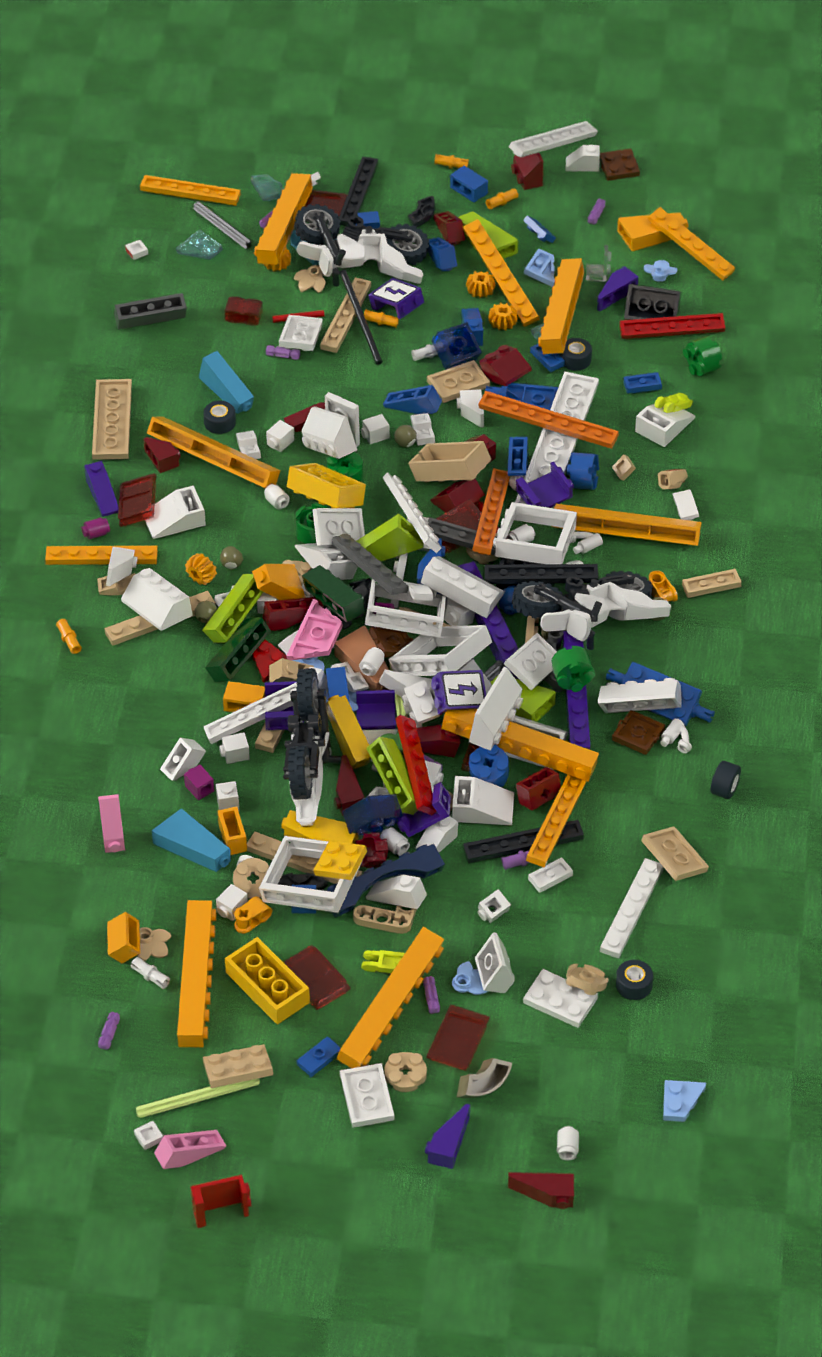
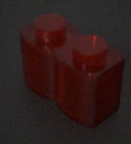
M236 296L229 297L225 308V321L230 323L242 322L246 325L254 326L259 325L263 311V302L257 299L245 300Z

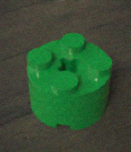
M711 336L689 342L686 348L683 349V355L687 359L689 371L692 375L702 376L718 370L722 366V364L719 365L720 360H722L720 347L716 341L712 342Z
M352 452L339 459L333 456L327 458V468L362 482L363 460L358 454Z
M312 504V506L306 507L305 505L296 512L295 522L298 541L305 544L316 543L313 509L327 508L326 506Z
M572 646V649L568 650L563 648L552 657V670L558 685L563 689L578 692L595 677L589 655L583 647Z

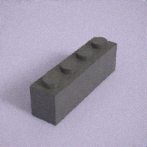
M183 293L117 304L115 305L114 316L119 330L185 318L187 307Z

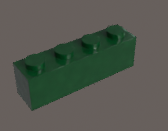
M319 565L302 575L305 590L344 621L348 622L365 612L363 596L353 591L351 586L344 584L339 577H335L329 569L326 570Z
M262 617L246 619L205 667L214 682L230 681L270 634L271 630Z

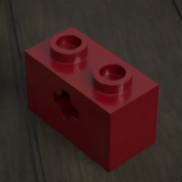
M545 767L516 783L519 804L533 810L553 800L561 788L559 773Z

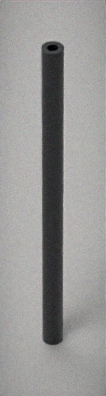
M341 270V278L375 363L379 365L382 363L381 356L346 270Z

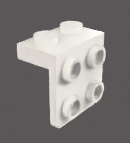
M425 680L403 688L404 695L402 700L404 702V710L406 714L409 713L410 718L415 720L417 728L422 727L424 722L440 717Z

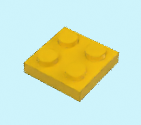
M329 841L313 869L315 876L352 880L367 853L366 846Z

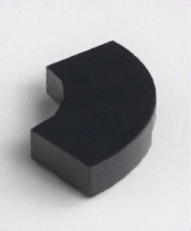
M433 195L418 200L417 209L408 215L410 223L416 226V228L426 223L433 216L436 209Z
M288 873L281 876L278 884L286 886L316 885V890H323L328 886V881L311 873Z

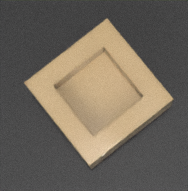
M623 455L612 466L619 479L623 481L636 469L630 458L626 455Z

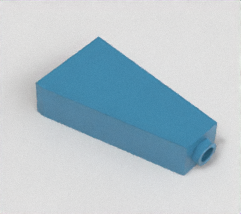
M215 351L204 357L199 374L200 380L223 401L233 405L237 414L242 411H248L252 407L254 396L219 352Z
M182 808L152 830V839L156 846L215 872L222 867H226L231 861L230 848Z

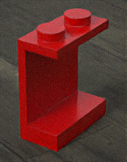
M242 1175L190 1186L197 1228L206 1226L205 1211L241 1203L244 1217L249 1216L248 1207H252L249 1183H244Z

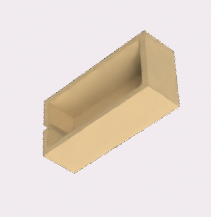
M484 441L429 443L408 464L416 481H471L486 467L491 457Z

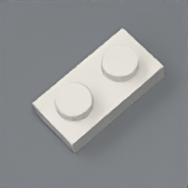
M561 857L546 865L545 868L542 867L529 874L528 880L541 893L573 876V870Z

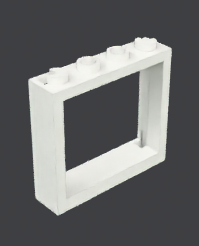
M512 502L510 508L506 509L505 518H502L501 528H498L497 538H494L493 546L496 548L495 556L540 564H563L576 529L577 512ZM514 520L563 528L556 547L506 538Z
M372 579L365 625L441 637L446 596L437 594V591L431 589L433 593L432 601L413 600L406 593L391 595ZM404 582L406 584L421 585L416 583ZM375 596L438 607L437 616L374 606Z
M486 625L442 627L440 638L419 635L392 656L389 662L392 670L395 672L415 676H435L441 671H457L491 644L492 640ZM437 646H456L445 655H427Z
M284 836L259 890L263 902L338 913L358 869L352 880L340 879L334 892L279 885L278 882L292 855L319 859L328 844L327 841Z

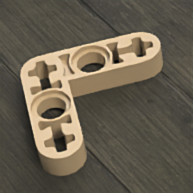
M360 905L354 909L353 919L360 926L404 934L410 931L417 909L412 908L406 911L402 909V906L397 905L396 911ZM383 916L388 920L386 922H378L377 918Z

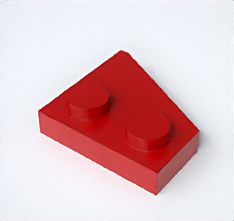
M264 640L252 654L257 670L261 674L262 682L265 683L269 680V665L282 658L287 659L283 652L267 640Z

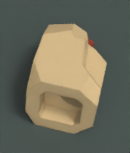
M686 469L661 471L658 473V485L662 489L680 488L688 477Z

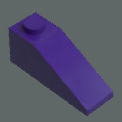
M625 266L613 272L598 296L597 310L600 312L626 297L629 284L638 285V276Z
M102 461L84 465L86 482L102 517L119 513L120 509Z
M465 1104L434 1133L432 1141L427 1142L425 1154H428L429 1164L453 1169L470 1119V1104Z

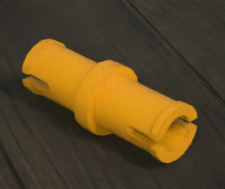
M436 154L434 164L449 166V168H461L463 166L468 167L469 159L456 158L454 155Z
M513 188L504 193L500 192L491 199H487V208L492 210L497 206H504L507 202L517 199L519 196L518 191Z
M367 309L364 311V317L367 321L378 323L380 326L382 324L395 328L398 326V317L386 315L384 312L378 313Z
M60 619L56 623V627H58L62 635L61 639L67 644L72 654L79 653L82 647L76 639L75 631L70 628L66 619Z

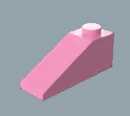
M119 795L100 796L98 799L105 853L124 851L125 844Z
M217 1130L164 1135L154 1154L163 1169L179 1168L225 1149L226 1144Z

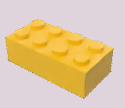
M317 463L290 466L287 487L294 490V493L304 494L306 498L317 500L319 504L329 505L331 508H355V506H362L364 502L366 484Z
M258 937L225 958L226 974L277 1025L310 1003L309 987Z

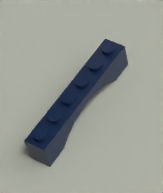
M424 844L411 854L406 852L393 862L388 860L377 869L369 868L363 872V875L355 876L339 912H332L334 917L337 918L352 911L362 894L381 880L400 875L424 879L442 871L445 863L434 844L429 846ZM338 883L328 887L327 891L334 892Z

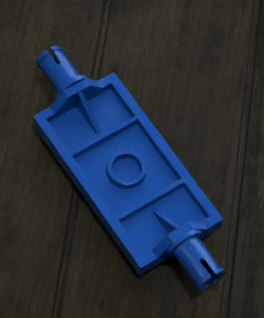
M511 383L507 386H502V388L486 386L485 391L550 410L559 387Z
M635 662L631 663L626 674L610 668L608 671L610 674L607 673L606 680L618 683L619 685L625 684L627 681L645 683V680L650 679L658 682L671 678ZM679 681L681 685V708L648 710L669 720L679 719L684 723V726H687L689 720L695 716L710 723L713 720L711 717H714L715 711L700 706L699 698L702 694L700 689Z

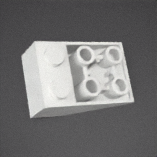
M654 404L647 406L636 416L635 432L663 447L696 417L684 409L666 413L663 411L664 407L656 408Z
M194 486L175 490L142 512L153 539L206 525L205 510Z
M317 543L295 545V548L309 563L311 568L321 565L326 570L329 569L335 577H339L341 580L353 579L358 566L335 546H317Z
M455 776L452 806L453 819L457 822L512 825L514 792L476 777Z

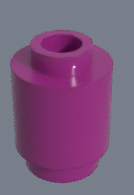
M101 517L86 521L84 526L81 527L83 536L89 540L104 536L110 532L108 520Z

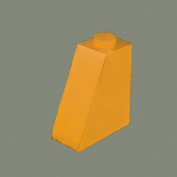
M264 564L252 571L257 588L278 600L306 598L295 564Z

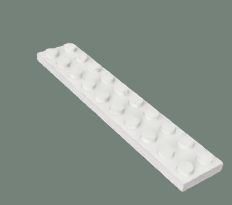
M564 372L550 410L585 421L599 384V378ZM543 428L526 476L524 477L526 483L550 473V463L553 461L557 467L562 468L565 476L567 465L570 463L571 452H574L578 438ZM518 494L515 503L526 504Z

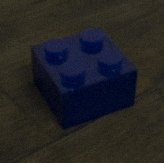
M468 322L437 332L431 340L445 370L473 360L476 361L482 354Z
M396 794L367 796L342 811L349 834L358 833V835L369 832L381 833L384 831V827L395 825L397 823L396 820L403 817Z

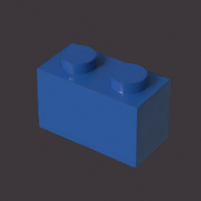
M463 166L450 175V188L470 201L476 202L488 194V180L468 167Z

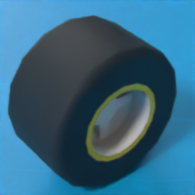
M581 338L568 339L564 353L560 354L565 360L564 367L573 371L586 369L592 361V346L590 343Z
M214 401L204 408V425L208 431L215 434H224L235 427V409L229 402Z
M721 761L712 779L711 793L725 799H730L737 788L741 767L727 761Z
M628 960L622 963L616 973V989L618 993L629 1000L643 999L650 994L653 986V971L651 967L641 960Z

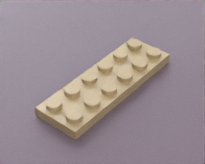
M132 379L96 380L92 460L129 459Z

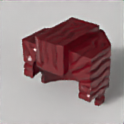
M380 832L364 833L362 840H355V844L365 845L367 849L360 867L379 868L382 863L386 862L388 844L387 839L380 838Z

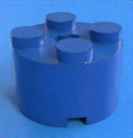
M571 452V464L567 465V475H570L569 479L572 481L574 489L595 490L598 483V476H596L597 470H599L598 455Z
M494 744L491 751L483 747L477 748L471 753L469 759L470 777H476L503 787L509 776V761L506 753L496 744Z

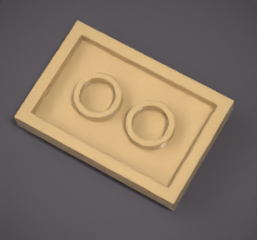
M474 360L427 376L428 384L434 386L442 399V403L459 398L460 391L482 390L486 386H490V381Z
M675 826L648 833L642 837L641 841L675 881L707 872L709 866Z
M254 1045L245 1049L203 1057V1064L211 1088L273 1075V1068L265 1045Z

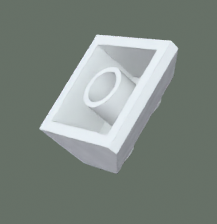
M493 932L475 956V961L483 990L506 993L515 981L514 974L511 970L506 948L498 934Z

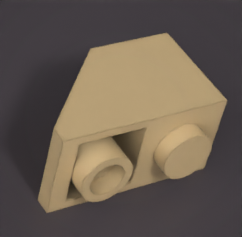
M282 658L269 665L270 682L296 681L299 669H307L314 666Z

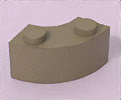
M495 1058L484 1060L476 1074L460 1077L457 1098H474L493 1092L508 1077L512 1063Z

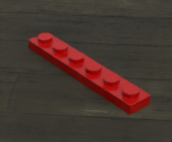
M723 313L621 320L619 323L621 339L725 332Z
M400 714L395 720L416 807L419 811L433 815L437 811L432 805L433 792L417 725L412 718Z

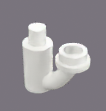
M574 532L571 539L572 543L576 542V539H583L577 543L578 546L573 548L575 554L580 552L584 554L603 544L602 537L598 533Z
M673 719L661 735L662 740L660 744L666 747L668 744H672L680 734L682 739L678 742V750L682 753H687L692 749V745L689 742V733L684 727V723L679 719Z

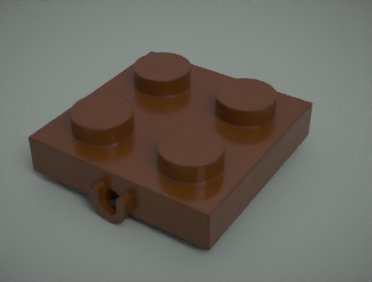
M632 148L600 153L602 172L604 171L607 181L640 175Z
M371 626L369 629V633L377 648L383 651L384 657L394 656L413 641V638H409L408 634L404 631Z
M630 710L624 720L621 719L619 721L618 728L612 735V740L647 755L665 730V724Z

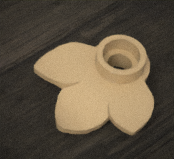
M313 265L306 270H300L294 276V280L299 281L300 292L313 287L315 291L321 293L325 287L326 282L323 278V272L318 265Z
M148 927L140 928V954L137 956L143 961H146L151 955L156 958L166 957L168 955V948L165 942L171 938V934L164 929L152 931Z

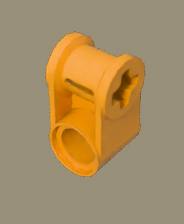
M653 571L649 574V581L653 585L651 593L653 598L661 597L668 602L678 600L676 589L671 585L663 572Z
M258 896L251 898L247 903L235 910V930L243 934L250 932L253 928L269 919L272 914V908Z

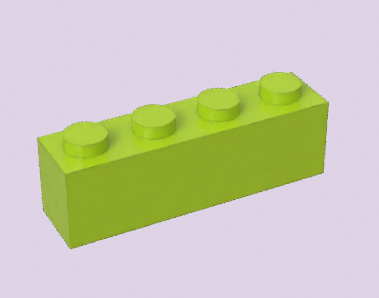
M243 574L203 628L202 631L214 643L227 642L262 595L263 591L257 588L253 574Z
M378 737L366 749L398 812L413 815L418 810L406 762L394 739Z

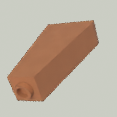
M366 626L360 627L335 642V657L342 663L348 662L354 673L360 672L371 691L389 690L379 683L384 670H389L385 661L374 676L363 674L359 668V664L366 652L373 647L377 648Z

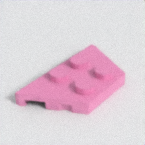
M313 599L286 655L287 659L299 660L330 655L343 627L342 621L333 616L328 609L322 608L318 601Z

